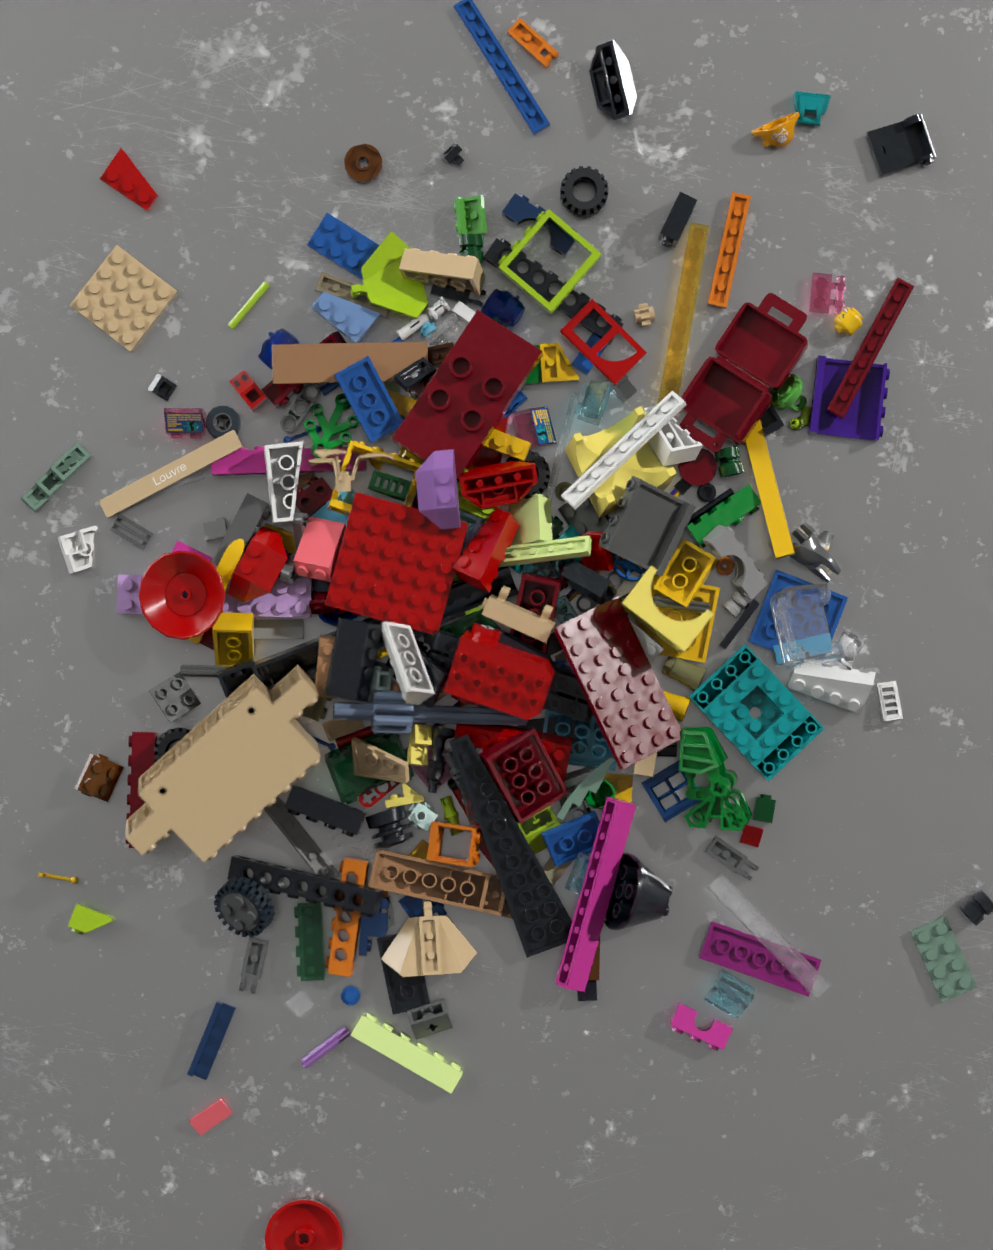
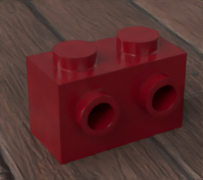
M315 477L308 483V488L305 490L300 489L296 493L295 505L300 512L307 513L309 518L331 499L333 490L323 477Z

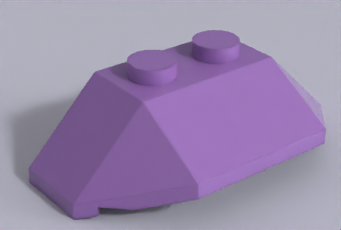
M454 450L434 451L415 472L419 512L440 529L461 528Z

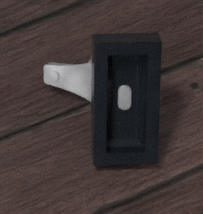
M422 357L394 375V381L406 392L410 390L411 397L418 398L425 389V380L436 373V368Z

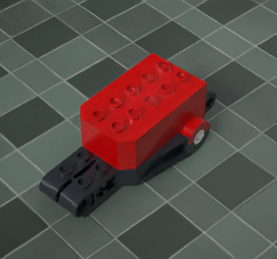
M474 622L472 630L467 629L462 636L443 630L435 631L431 647L435 650H429L428 657L449 674L444 692L451 694L452 698L466 704L496 709L525 720L539 715L543 709L582 722H591L593 712L575 674L556 668L551 656L504 630L481 622Z

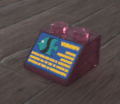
M548 406L510 413L515 436L530 442L529 450L557 444Z
M164 408L165 431L167 435H171L172 439H182V435H190V439H201V436H206V412L203 408Z

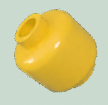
M846 307L834 318L836 324L834 328L840 335L846 334L851 336L862 326L861 320L863 317L855 308L852 307L850 309Z

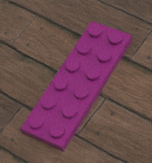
M713 921L710 923L699 955L700 959L808 997L822 961Z

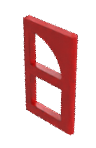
M593 299L560 330L614 386L647 354ZM594 309L612 328L590 348L573 329ZM618 333L637 351L631 357L621 361H609L597 355Z

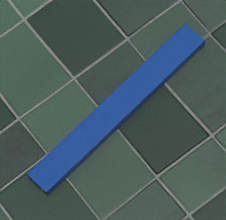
M462 0L453 6L533 135L549 127V121L473 0Z

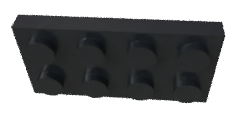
M397 934L377 938L380 958L383 957ZM381 960L393 1015L430 1004L425 976L402 977Z

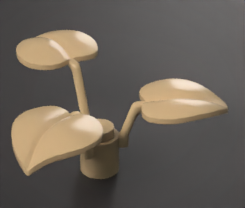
M339 449L314 450V453L321 458L309 460L311 467L326 462L333 465L335 491H351V480H355V473L359 462L372 457H384L394 462V458L386 454L370 453L360 455L356 459L352 474L349 475L348 471L340 472L339 462H342V460L338 459V453H347V451ZM329 455H333V456H334V458H325V457H327V456H329Z

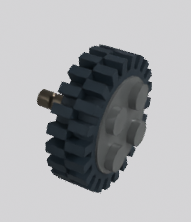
M235 877L227 881L214 897L216 899L214 901V905H216L214 909L215 912H220L217 915L219 919L224 918L222 924L224 926L227 923L230 925L228 930L236 929V935L242 932V937L249 936L251 938L262 933L273 921L272 918L275 915L273 911L275 908L270 906L273 901L272 899H267L269 896L268 892L263 894L264 888L262 886L257 888V882L255 881L250 884L249 878L243 880V877L238 879Z

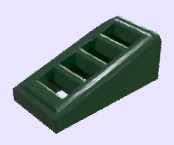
M374 470L367 489L404 502L411 481ZM380 477L381 481L379 483V486L377 487L375 486V483L377 481V478ZM385 480H388L386 489L382 488ZM394 482L396 485L394 491H391L390 488ZM400 485H402V492L397 493Z

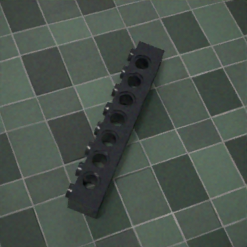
M496 238L484 255V261L498 269L500 266L498 262L501 257L513 251L510 247L511 244L503 238L501 240ZM521 251L508 268L545 300L550 302L556 295L551 294L549 288L557 286L561 290L567 281L561 282L558 280V275L550 270L546 272L542 269L543 265L536 260L530 261L526 258L527 255ZM524 264L528 267V271L520 273L517 270L518 266ZM536 275H541L544 281L541 284H537L533 281V278ZM572 290L567 297H574L576 303L574 305H567L564 299L557 307V310L572 319L591 299L583 292L579 294ZM597 303L606 312V308ZM594 309L591 315L586 316L579 323V325L600 338L612 328L609 324L605 327H600L597 324V320L602 317ZM614 313L610 315L621 327H623L624 324L621 322L622 319L619 316H617ZM615 337L609 342V345H611Z
M240 855L231 857L227 877L229 880L235 877L237 879L243 877V880L249 878L250 884L255 881L257 882V888L262 886L269 889V893L280 894L282 892L286 893L287 897L293 899L303 897L309 903H317L319 901L323 902L326 907L335 908V906H339L346 912L356 910L360 911V915L372 917V915L379 913L383 894L381 889ZM249 868L253 871L252 878L247 875ZM266 873L271 875L270 883L265 879ZM284 877L289 879L288 887L283 883ZM303 881L308 885L307 891H304L301 887ZM321 886L326 889L325 896L320 894L319 889ZM339 890L344 893L343 900L338 898ZM357 895H360L363 899L361 905L356 901Z

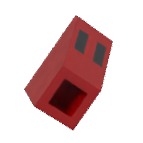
M245 370L229 381L253 412L268 400Z

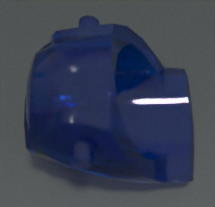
M494 289L480 312L501 325L514 327L521 319L525 307L519 300L520 296H514L508 291Z
M283 328L277 329L274 333L269 332L268 335L270 337L262 344L261 353L258 356L270 369H272V345L300 344L295 336Z

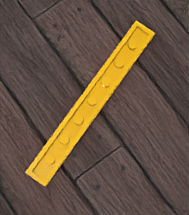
M759 420L747 438L746 445L776 559L794 555L795 551L761 420Z

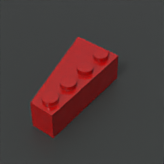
M495 508L454 564L452 569L461 581L490 593L492 589L491 583L499 573L497 571L501 562H504L506 557V549L511 546L519 528V525L510 513Z

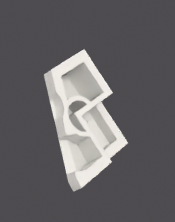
M96 525L57 537L69 574L92 567V551L95 545L93 541L94 533L97 529Z

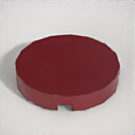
M701 448L696 460L679 463L681 477L692 486L706 485L716 475V459L711 452Z

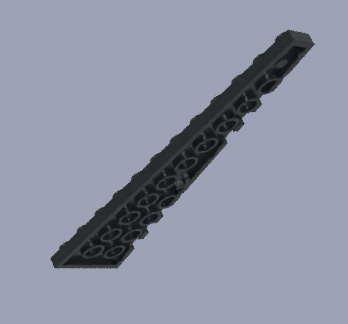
M468 734L450 740L449 743L526 957L528 958L566 944L572 920Z

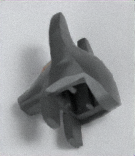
M804 522L800 527L809 537L797 528L792 534L800 543H792L795 554L789 557L805 565L816 576L828 583L832 578L823 569L821 564L828 567L836 575L841 572L836 561L828 553L834 534L830 531H823L817 536L815 529Z

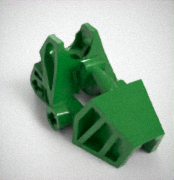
M685 727L681 729L679 771L685 772L688 790L685 795L688 799L702 800L689 810L684 817L689 827L705 829L708 823L712 822L713 818H721L720 830L739 831L750 822L752 812L743 793L738 789H731L737 783L738 777L734 771L726 770L724 761L728 759V756L712 727ZM707 772L711 784L710 787H695L696 774L700 775ZM732 793L738 794L739 797H740V801H738V799H737L734 795H731V794H732ZM690 815L692 816V819H693L694 822H699V823H696V824H695V823H692V822L690 821Z

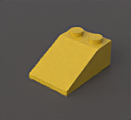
M683 538L670 559L663 576H660L655 584L654 589L687 608L711 574L718 559Z
M221 613L212 629L215 666H233L254 658L253 613Z

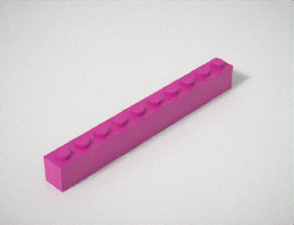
M607 797L555 983L565 989L585 992L630 825L635 813L636 805L625 800Z

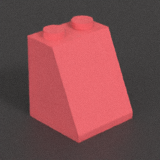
M315 517L308 519L293 560L296 575L331 582L346 529L345 523Z

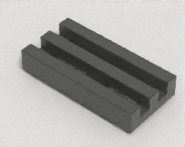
M121 514L118 515L114 525L110 528L112 532L143 550L153 535L152 532ZM120 521H126L127 523L146 533L147 537H143L142 535L138 534L137 532L120 523ZM117 526L121 527L122 529L126 530L132 535L138 537L144 542L142 544L138 543L137 541L118 531L116 529Z

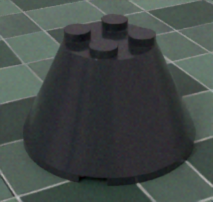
M623 853L604 924L611 930H621L667 916L669 913V899L673 891L672 886H669L635 855Z

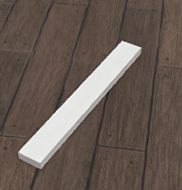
M671 391L561 495L562 499L576 510L686 406V402L675 392Z

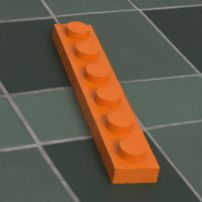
M732 192L707 305L727 308L751 199L749 195Z

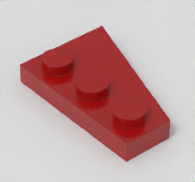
M120 148L99 179L148 212L158 198V195L124 150Z

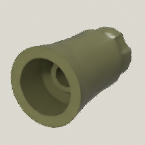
M668 656L661 673L668 675L669 678L695 691L700 686L707 668Z

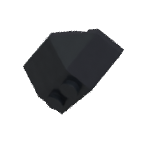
M611 40L596 46V53L592 59L589 73L598 109L613 120H618L632 115L637 94L629 60L615 40Z

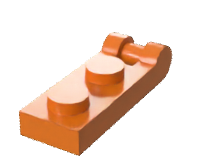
M521 18L507 31L509 36L546 69L549 67L551 60L559 56V53ZM544 49L548 52L545 57L540 54Z

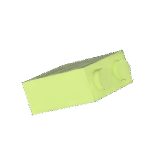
M533 494L530 498L509 504V513L519 525L511 546L552 540L551 499L543 497L542 494Z

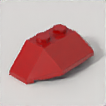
M509 461L473 468L459 476L461 496L481 509L520 502L531 488L538 483L536 465L529 462Z
M262 526L256 533L233 574L227 592L228 595L246 603L271 592L283 566L288 560L279 533L265 526Z

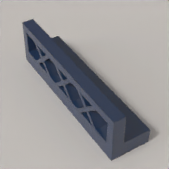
M219 1000L216 1002L187 1075L191 1077L194 1075L207 1080L236 1007Z

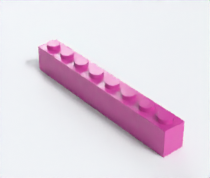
M303 445L299 473H309L312 471L315 473L334 472L333 465L327 462L311 467L309 460L316 457L312 455L311 448H304ZM341 445L334 449L347 451L348 447ZM256 446L254 450H247L246 447H243L211 464L212 475L267 474L264 446ZM352 452L346 471H353L356 459L360 456L359 454ZM338 453V459L342 460V462H339L340 469L346 453ZM329 455L326 458H334V456ZM366 459L359 462L356 472L367 471Z

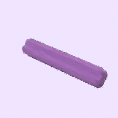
M343 1027L302 1058V1065L308 1068L351 1035L349 1029Z

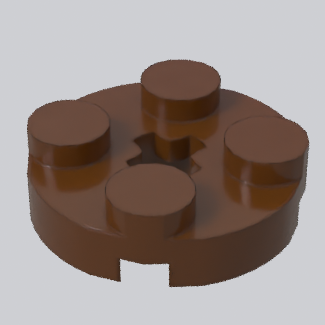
M369 144L353 146L345 155V170L354 181L370 183L381 173L382 158L374 146ZM367 159L368 166L361 168L359 160Z

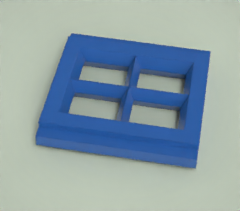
M679 760L641 783L665 823L702 801L688 799L687 797L680 800L676 791L687 785L685 772L679 771ZM681 772L686 781L673 788L668 779ZM665 781L670 791L657 797L652 788ZM673 794L678 803L665 810L660 801Z

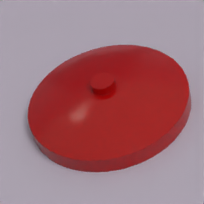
M297 1199L281 1206L271 1217L265 1232L266 1250H341L343 1245V1231L335 1213L323 1203L311 1199Z

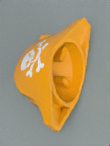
M799 112L769 122L753 130L752 134L761 137L765 147L770 145L775 147L786 146L793 139L794 126L800 116Z

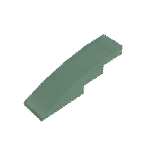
M76 443L21 497V500L35 513L79 470L91 455Z
M613 757L608 758L597 766L579 783L567 798L556 817L564 820L572 803L580 807L588 790L594 793L597 792L614 761Z

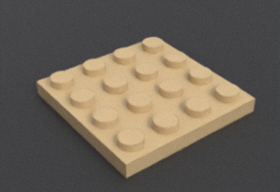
M116 245L70 306L128 351L132 352L178 292Z

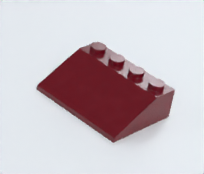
M535 728L496 743L479 754L513 817L520 824L569 794Z

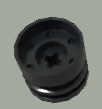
M404 805L365 817L369 829L379 830L377 834L372 836V839L381 837L382 840L374 844L375 849L389 848L404 843L410 837H413L412 832L403 833L404 829L411 827L410 824L401 825L400 823L401 820L407 818Z

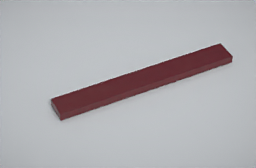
M897 277L826 410L827 412L842 420L844 419L914 288L912 284Z

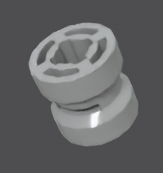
M735 591L732 594V598L722 606L733 617L737 618L740 615V611L746 609L749 603Z

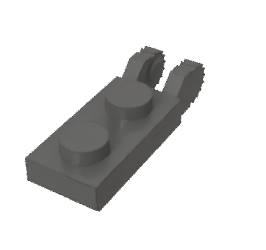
M716 835L705 850L706 853L748 880H751L752 876L740 869L743 864H748L750 868L756 871L759 869L756 864L747 859V856Z
M253 937L249 938L241 971L240 991L245 989L246 978L250 977L254 978L250 990L251 993L255 994L269 941Z

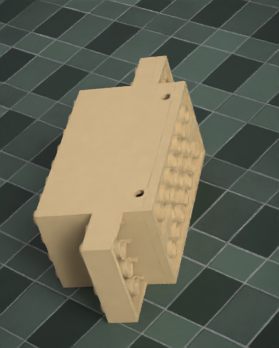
M297 665L270 690L254 674L251 675L138 778L139 795L146 803L126 820L125 838L141 855L145 852H151L156 847L155 843L160 838L164 840L171 833L170 829H172L203 862L207 859L210 861L217 855V850L221 846L226 847L232 841L231 837L233 835L243 832L247 827L246 824L251 819L253 821L261 815V810L265 806L270 807L276 801V796L280 793H286L291 787L290 784L295 779L297 781L305 775L304 771L307 768H312L318 764L321 754L317 741L297 720L303 713L301 710L307 705L308 707L312 706L317 701L318 692L314 681Z

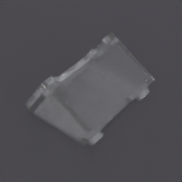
M827 583L791 586L771 597L770 605L783 664L788 670L838 661L844 658L843 647L840 643L831 641L824 606L831 598Z

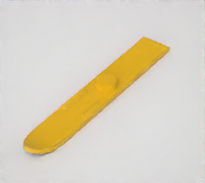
M241 538L233 541L227 547L216 568L222 577L224 590H226L243 555L244 540ZM203 634L188 640L199 645Z

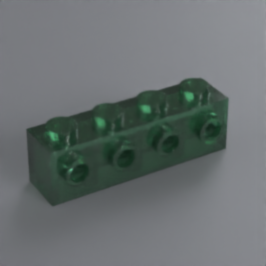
M298 902V907H294V917L298 918V926H295V937L299 938V946H296V957H300V965H297V977H301V981L325 980L322 902Z

